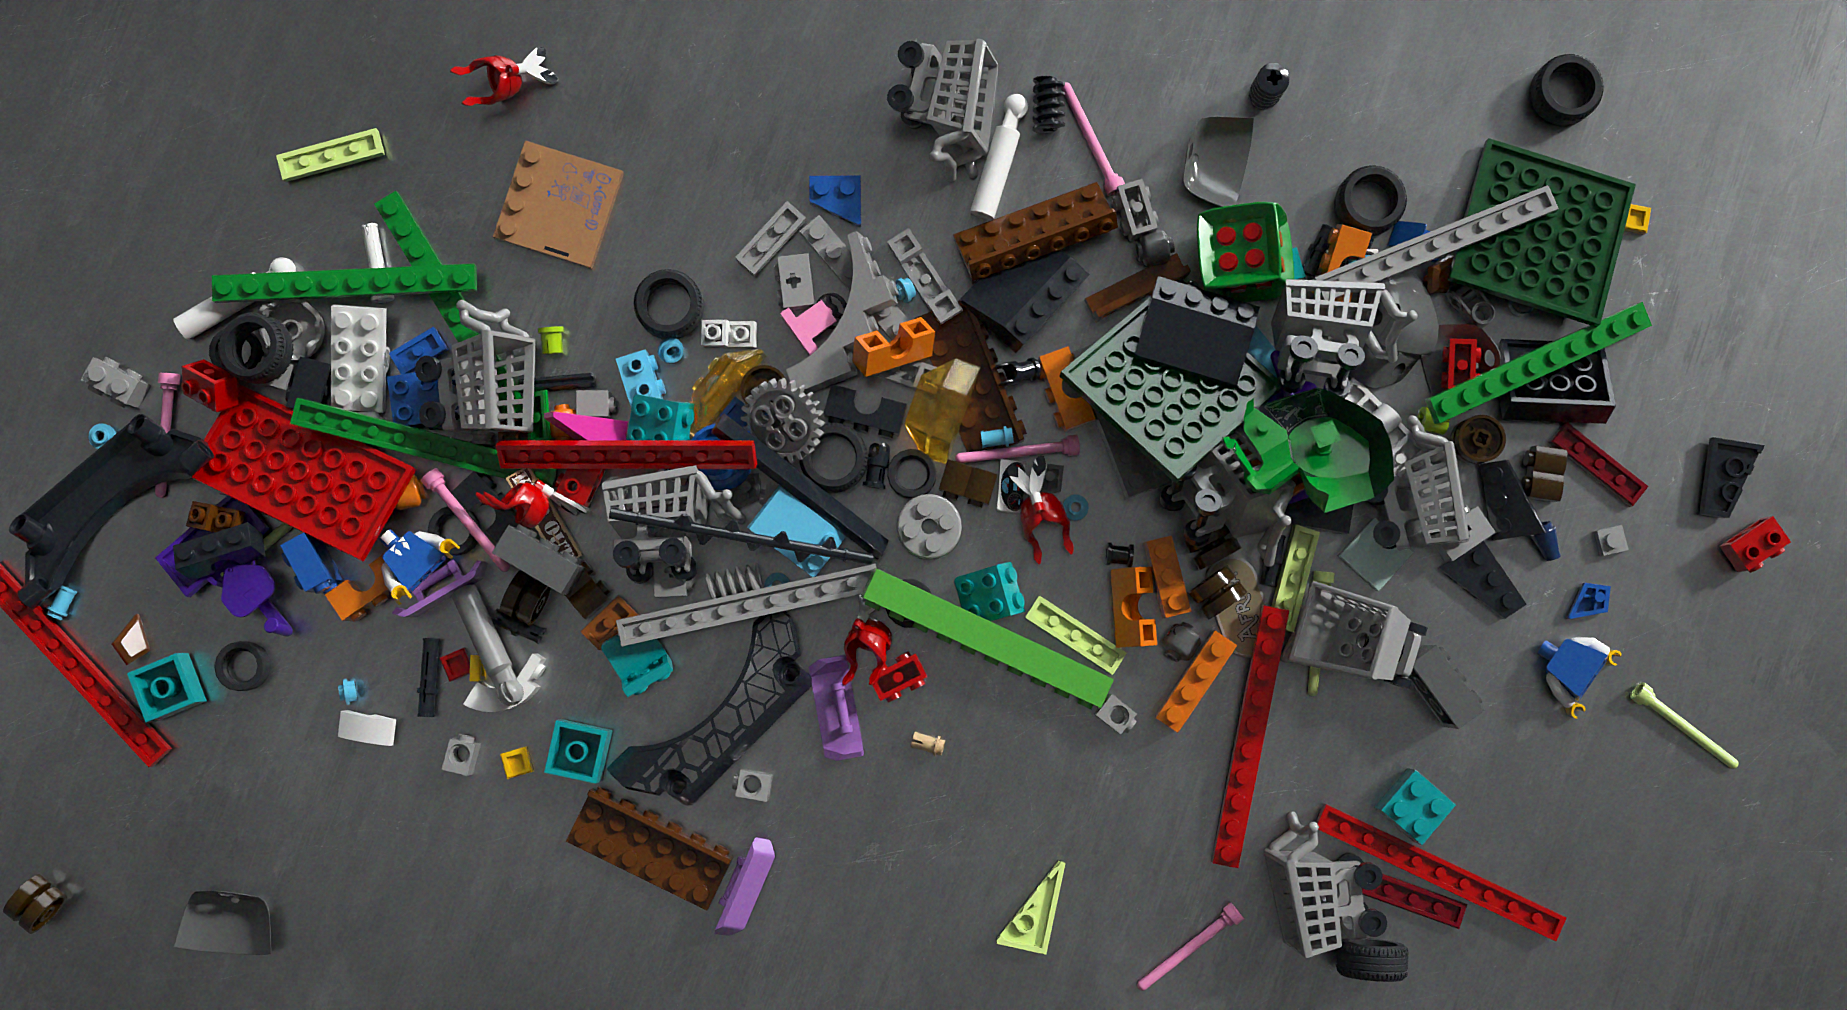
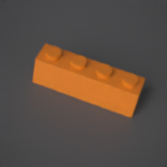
M1213 630L1155 715L1156 718L1178 733L1237 645Z

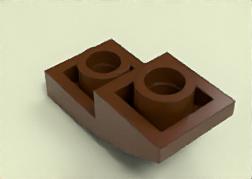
M192 501L186 526L215 533L243 524L246 512Z

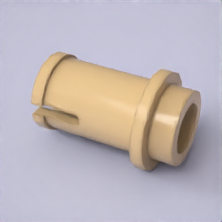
M915 731L911 748L933 753L935 757L936 755H942L945 740H942L941 736L935 738Z

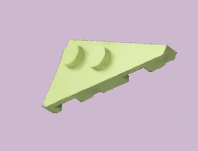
M1058 861L997 937L996 944L1047 954L1065 862Z

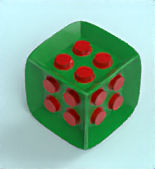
M1253 202L1214 208L1198 214V259L1204 290L1243 302L1280 297L1286 279H1294L1291 234L1287 215L1283 208L1275 202Z

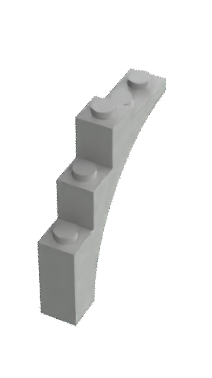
M857 231L847 235L852 253L853 277L848 303L838 325L820 348L800 363L786 369L790 382L792 380L796 382L795 388L798 389L800 386L805 385L803 392L805 394L818 391L831 384L858 375L856 366L852 361L853 351L850 352V350L854 349L855 337L878 331L877 322L870 315L898 304L895 297L898 295V290L894 281H890L884 275L879 276L881 275L880 269L876 261H872L869 254L872 251L871 244L867 237H863Z

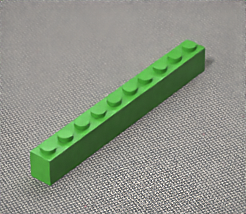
M877 568L873 569L861 595L862 598L866 599L865 605L878 611L880 607H884L890 610L889 616L901 622L904 621V618L914 621L912 627L927 633L928 629H931L938 633L936 638L951 644L952 640H955L962 644L960 649L973 655L976 651L985 654L983 660L998 666L999 662H1002L1009 666L1007 671L1022 677L1024 672L1032 676L1031 682L1045 688L1046 684L1056 687L1054 693L1067 699L1071 694L1079 698L1078 704L1091 710L1093 705L1099 708L1102 707L1114 679Z

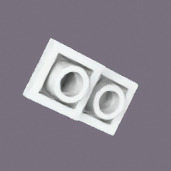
M702 320L701 346L757 348V322Z
M350 710L341 711L338 737L364 743L392 746L396 719L377 714L365 715Z

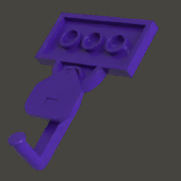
M226 496L216 505L246 512L243 524L248 522L262 534L270 529L254 508L229 496ZM189 528L155 557L186 597L191 598L204 585L210 582L212 585L222 587L221 601L232 615L241 618L246 617L259 608L268 619L264 624V630L267 633H274L285 637L293 634L292 627L268 599L275 591L274 579L264 567L255 565V561L242 565L233 560L215 562L216 573L194 580L188 579L175 570L173 546L212 534L213 532Z

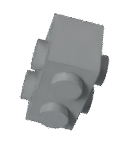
M1143 179L1117 186L1112 200L1115 210L1120 211L1123 219L1120 221L1123 235H1128L1130 242L1139 239L1144 234L1155 232L1158 228L1157 226H1159V220L1156 211H1152L1150 205L1151 194L1149 188L1145 187Z
M93 357L81 378V381L89 384L87 389L100 396L104 393L110 395V401L120 407L125 408L126 405L139 408L151 385L141 380L143 376L130 369H127L126 372L119 369L120 364L108 357H105L103 360Z

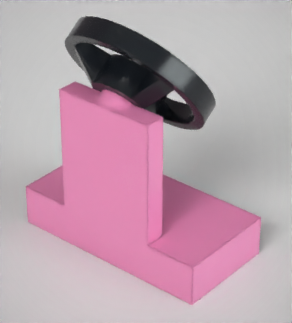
M837 293L822 295L814 306L797 318L789 307L780 313L786 325L809 356L818 349L812 339L827 328L835 329L836 326L833 325L837 322L835 318L841 319L843 315L839 313L838 307L832 303L831 296L838 299L845 310L847 303Z

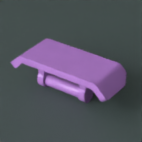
M452 559L447 562V565L429 575L413 591L418 603L407 609L396 607L392 613L402 617H418L451 598L457 589L466 585H473L482 580L485 575L487 562L477 560L470 572L463 575L456 561ZM451 574L454 575L456 579L454 582L428 597L425 596L423 590Z
M845 655L819 659L809 666L824 755L826 758L835 761L864 755L852 683L842 684L844 676L849 671Z
M756 837L746 858L738 856L737 865L726 891L719 900V904L725 908L714 934L730 936L745 928L775 858L770 840Z

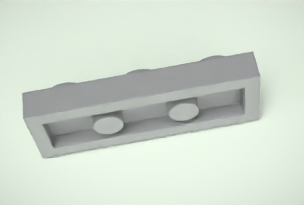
M786 201L740 251L735 259L751 274L756 276L803 225L806 217Z

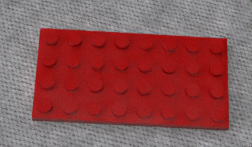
M237 384L239 387L238 405L220 412L204 438V441L208 443L210 450L213 452L214 458L190 478L364 562L415 474L416 469L360 441L290 424L293 414L292 409Z

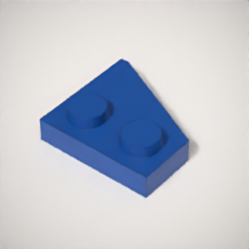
M861 175L809 176L810 204L820 209L823 208L837 217H842L856 226H861Z

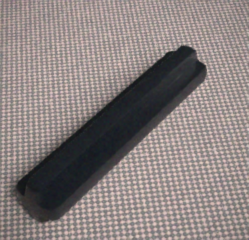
M593 373L537 377L534 378V392L594 387L596 383L595 375ZM524 379L518 380V385L524 384Z

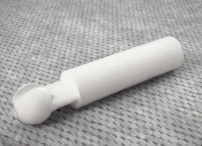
M1020 94L1010 95L1004 101L1003 110L1005 117L1002 125L996 126L970 209L971 214L983 219L994 220L1020 137V133L1017 131L1019 120L1028 111L1027 100Z
M280 257L273 260L269 271L266 273L296 272V267L290 259ZM211 296L175 317L174 323L183 337L190 340L255 301L214 303Z

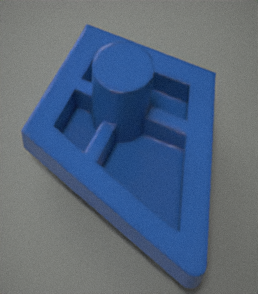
M1583 583L1567 618L1573 619L1608 612L1611 586Z

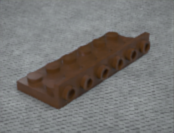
M1095 182L955 233L953 236L970 277L974 281L1004 269L1012 268L1026 261L1034 260L1045 254L1059 251L1062 248L1083 242L1097 235L1108 233L1111 230L1117 229L1118 223L1115 209L1110 208L1098 183Z
M960 301L958 303L963 311L943 324L939 323L932 312L915 317L914 319L922 317L935 331L932 356L929 358L932 366L946 370L941 389L966 452L1009 448L1024 441L1023 435L1027 434L1023 421H1017L1014 411L1017 410V406L1013 396H1007L1004 388L1006 386H998L999 383L1007 380L1003 372L998 373V370H993V367L996 366L995 363L998 362V358L994 348L989 349L986 343L989 335L985 325H979L977 317ZM1004 426L1012 428L1014 443L1009 444V447H1006L1005 444L983 448L981 431L1004 429Z
M602 787L592 788L588 791V797L566 842L706 911L709 909L733 860V856L729 855L730 850L718 844L712 847L705 843L706 839L696 833H692L690 836L682 832L683 827L669 821L668 824H665L658 820L659 816L649 810H645L643 813L635 809V804L629 800L621 798L618 801L611 797L612 793Z

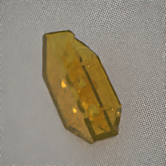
M755 349L724 353L720 358L718 356L714 358L708 367L710 371L706 377H700L692 387L694 392L691 395L692 403L695 404L694 420L697 432L716 421L740 390L744 375L753 367L759 366L766 357L764 351Z
M956 358L921 375L904 424L918 449L928 454L931 459L944 464L947 463L981 367Z

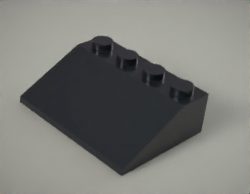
M1061 250L1054 251L1034 260L1015 265L1012 268L996 272L985 278H980L959 301L1013 352L1017 353L1090 274L1071 256Z
M1158 276L1151 294L1134 357L1236 388L1255 329L1260 306Z
M1501 339V365L1553 341ZM1605 348L1500 395L1502 419L1606 424L1616 407Z

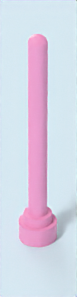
M1065 83L1061 90L1065 92V98L1105 177L1103 180L1105 185L1103 187L1107 195L1112 196L1117 186L1125 183L1122 177L1114 174L1071 85Z
M158 374V383L160 384V389H163L160 426L165 429L166 433L171 430L174 390H177V385H180V374ZM167 481L155 485V495L162 498L166 495Z
M1068 435L1065 439H1061V442L958 453L955 456V460L959 463H969L1056 452L1075 456L1080 454L1078 435Z
M435 468L425 474L421 479L423 485L428 490L431 489L433 492L436 491L498 568L502 572H507L510 569V564L492 553L495 546L444 485L445 481L443 480L444 475L439 469Z
M1232 902L1223 908L1222 917L1137 983L1138 989L1141 991L1146 990L1226 926L1229 925L1231 927L1233 924L1237 926L1242 922L1244 918Z

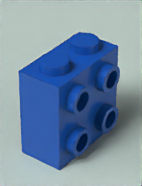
M415 372L388 376L387 383L393 422L418 429L426 427L420 421L419 411L425 402L435 401L440 403L438 379L434 382H423L418 379ZM441 425V426H439V427H437V428H433V427H428V428H429V430H437V429H442L443 427H442V425Z
M302 533L280 545L283 550L282 558L287 566L293 568L296 574L294 576L295 583L301 590L304 589L305 592L323 593L325 595L344 581L323 542L306 533Z

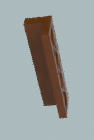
M1175 253L1170 256V260L1167 263L1149 266L1085 298L1084 301L1097 323L1151 296L1158 276L1179 282L1187 278L1191 270L1188 264L1183 266L1178 254Z

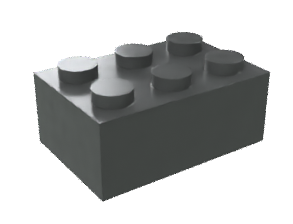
M520 524L517 527L508 525L492 553L560 594L571 595L587 569L580 565L583 560L565 551L563 554L558 552L560 547L547 539H536L537 533L531 529L525 528Z
M1422 645L1418 649L1412 672L1408 678L1444 727L1460 729L1485 711L1480 705L1482 699L1474 690H1469L1464 683L1466 681L1465 676L1458 668L1454 669L1449 662L1451 658L1443 647Z

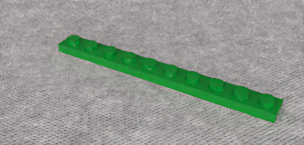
M397 191L374 203L411 266L442 265ZM459 292L428 293L458 343L480 334L461 324L459 309H457L456 304L459 300L464 299ZM496 355V362L501 361L498 355ZM505 366L497 368V375L507 373ZM507 379L499 380L498 388L507 387ZM514 391V399H523L519 391ZM507 392L499 393V401L507 400ZM523 404L514 405V413H523ZM499 406L501 414H507V406Z
M475 264L212 275V301L214 303L477 291V268Z
M1643 302L1636 303L1603 318L1598 327L1592 325L1583 327L1427 398L1425 402L1434 424L1442 423L1652 326Z
M296 398L290 424L504 479L520 470L500 468L495 448ZM532 469L539 480L551 488L553 487L557 469Z

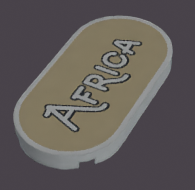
M1227 556L1209 567L1205 579L1228 565L1235 574V578L1228 585L1240 581L1246 589L1247 593L1216 615L1215 618L1221 635L1237 645L1233 653L1251 658L1262 605L1267 606L1256 572L1251 564L1240 557Z

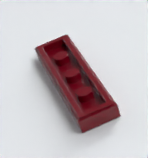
M1564 422L1548 442L1554 448L1567 450L1568 459L1629 507L1634 506L1649 487L1568 422Z
M1383 873L1382 882L1376 889L1365 890L1362 888V894L1457 929H1460L1468 905Z

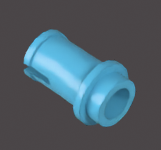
M1004 426V429L981 431L983 448L1005 444L1006 447H1009V444L1014 443L1012 428Z
M61 586L51 606H47V615L62 620L64 616L67 617L66 611L77 592L68 587Z

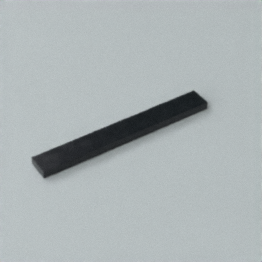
M725 413L719 418L711 431L712 434L720 440H754L757 458L756 467L867 553L873 554L875 559L878 560L883 555L889 541L887 538Z

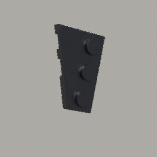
M1716 437L1709 438L1700 515L1730 518L1743 491L1742 487L1748 475H1751L1755 467L1754 463L1758 455L1762 453L1765 445Z
M1509 460L1480 464L1489 522L1495 531L1492 534V541L1547 533L1544 525L1541 524L1535 513V508L1527 498L1523 486Z
M1484 541L1454 561L1446 562L1437 568L1455 580L1463 589L1477 597V600L1502 619H1506L1527 605Z

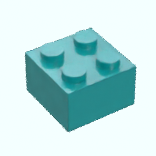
M175 653L127 673L145 722H157L207 702L189 653Z
M564 719L556 720L544 773L595 784L601 782L613 730Z
M1407 768L1374 808L1413 842L1423 845L1456 804L1418 771Z

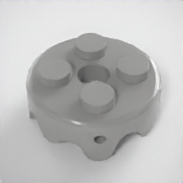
M303 299L277 300L260 307L258 313L278 320L286 328L290 324L297 325L298 332L292 337L294 351L291 362H299L300 356L309 358L319 349L323 342L325 327L319 311L313 305ZM264 328L255 331V334L262 345V350L269 354V335Z
M933 494L920 495L907 502L900 511L896 525L897 535L902 546L911 555L926 560L939 559L952 551L959 541L962 530L961 518L955 506L946 498ZM927 519L935 521L937 525L936 531L932 534L924 533L921 528L922 523Z

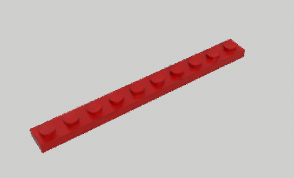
M499 440L495 445L500 468L678 469L695 465L698 469H755L757 466L754 440Z
M0 563V607L138 757L148 767H153L172 748L148 722H145L142 715L54 620L47 615L40 605L32 609L19 599L17 592L23 587Z
M1266 605L1261 607L1211 859L1213 864L1239 868L1290 610Z
M1327 804L1323 805L1316 820L1319 826L1318 830L1553 941H1557L1567 919L1565 916Z

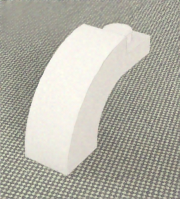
M538 653L532 654L518 675L517 681L521 684L524 691L523 698L518 704L506 706L498 699L496 688L484 681L475 684L463 704L482 712L505 711L524 704L541 687L534 683L533 679H538L544 672L546 666L543 663L546 658Z

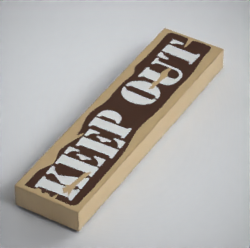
M520 469L506 477L511 488L519 483H530L533 485L538 479L532 469ZM548 498L549 509L544 519L535 526L541 538L560 547L558 552L563 554L565 551L577 557L582 556L583 553L550 498Z

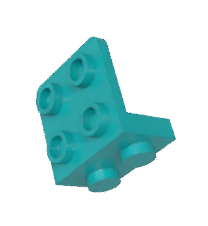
M639 394L633 397L626 440H690L691 424L695 417V404L669 401Z
M1012 562L994 565L961 575L954 580L961 608L988 621L1026 612L1024 597L1019 590L1017 572L1012 566Z
M618 633L601 645V650L620 677L622 690L627 697L633 694H641L648 688V685L655 681L661 682L670 676V672L673 671L672 660L658 638L621 646Z

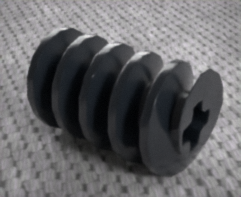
M1278 63L1264 65L1250 87L1249 97L1251 102L1263 109L1276 105L1289 85L1290 77L1288 71Z
M1037 76L1033 78V82L1036 84L1033 86V92L1036 94L1033 96V102L1036 104L1033 106V112L1036 114L1033 116V123L1036 125L1033 126L1032 130L1036 133H1053L1058 128L1065 126L1064 122L1058 121V118L1065 116L1064 112L1058 111V108L1065 106V102L1058 101V98L1065 96V92L1058 90V88L1065 86V82L1059 81L1052 76Z

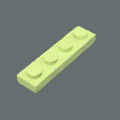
M374 128L276 155L282 180L288 182L385 155L379 131Z
M1299 525L1292 526L1271 607L1290 610L1286 631L1294 632L1320 535L1318 531Z
M1038 596L1025 616L1026 619L1111 675L1114 674L1127 654L1041 596Z

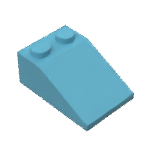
M778 486L747 527L755 534L775 537L781 531H785L789 540L821 545L827 538L834 537L837 548L846 537L781 486ZM775 548L812 577L817 576L830 559V557L810 554L803 562H798L794 551Z

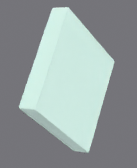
M1374 517L1340 553L1339 557L1376 591H1379L1414 552L1409 548L1400 551L1397 548L1385 549L1376 543L1373 538V530L1379 521Z

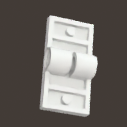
M346 305L331 306V406L352 411H376L379 413L386 411V372H388L390 366V349L386 347V308Z
M1354 377L1349 380L1351 382V390L1345 399L1361 406L1383 422L1391 441L1394 476L1402 477L1407 472L1404 462L1425 454L1428 450L1416 445L1413 434L1401 423V417L1393 408L1385 403L1382 404L1362 383Z

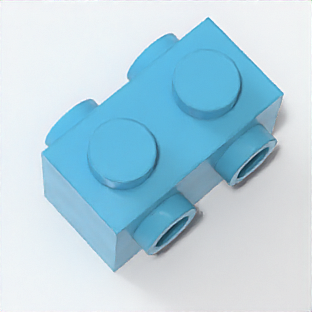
M645 349L616 358L631 408L633 397L637 394L644 395L647 389H649V392L645 396L663 399L662 395L666 394L662 379L657 380L655 370H658V365L654 355H649Z

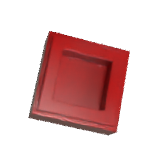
M465 647L440 657L449 682L470 674V656Z

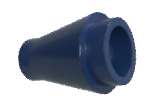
M1551 521L1541 522L1547 533L1530 536L1543 554L1545 561L1558 559L1561 557V554L1559 552L1556 526H1552Z

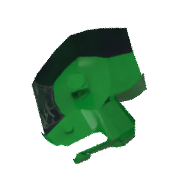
M1316 387L1254 407V398L1247 402L1243 418L1245 423L1244 431L1260 453L1264 462L1259 471L1252 468L1235 439L1223 438L1222 436L1226 448L1233 450L1244 470L1246 485L1254 492L1270 495L1296 474L1300 473L1306 494L1324 513L1374 498L1394 481L1393 451L1383 422L1361 406Z

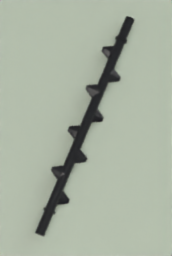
M611 508L609 513V519L635 523V525H647L652 534H656L662 528L696 534L700 545H705L712 537L745 542L750 551H755L761 545L794 551L798 562H803L810 554L842 559L843 562L848 560L870 565L873 562V554L848 550V548H837L834 537H829L821 545L789 540L785 531H781L775 537L740 531L737 521L734 519L721 528L690 522L687 514H682L676 519L642 514L641 511L631 512Z

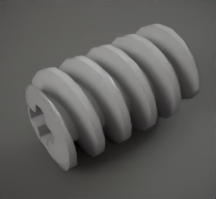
M756 563L754 571L751 570L748 564L745 565L744 573L740 571L739 567H735L734 575H731L729 570L725 569L724 577H721L718 571H715L714 579L712 580L706 573L707 587L712 599L763 587L758 563Z

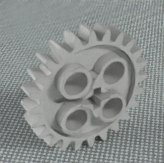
M773 378L768 381V384L764 381L759 385V388L756 387L751 390L752 395L745 398L748 404L741 408L747 413L741 417V420L747 422V425L743 427L745 430L750 431L754 437L784 460L788 458L789 462L793 463L797 458L802 460L806 454L809 455L814 451L813 447L820 443L818 438L824 432L818 428L823 426L825 422L819 420L818 417L824 412L815 409L820 403L819 401L812 402L810 400L813 392L803 393L805 385L797 389L795 388V380H792L787 385L785 378L780 379L778 383ZM783 399L789 402L790 408L784 405ZM762 410L768 413L769 419L764 417ZM796 422L801 424L803 431L797 428ZM775 433L780 435L782 442L776 439Z

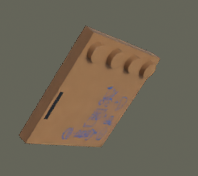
M525 141L493 238L592 269L624 172Z

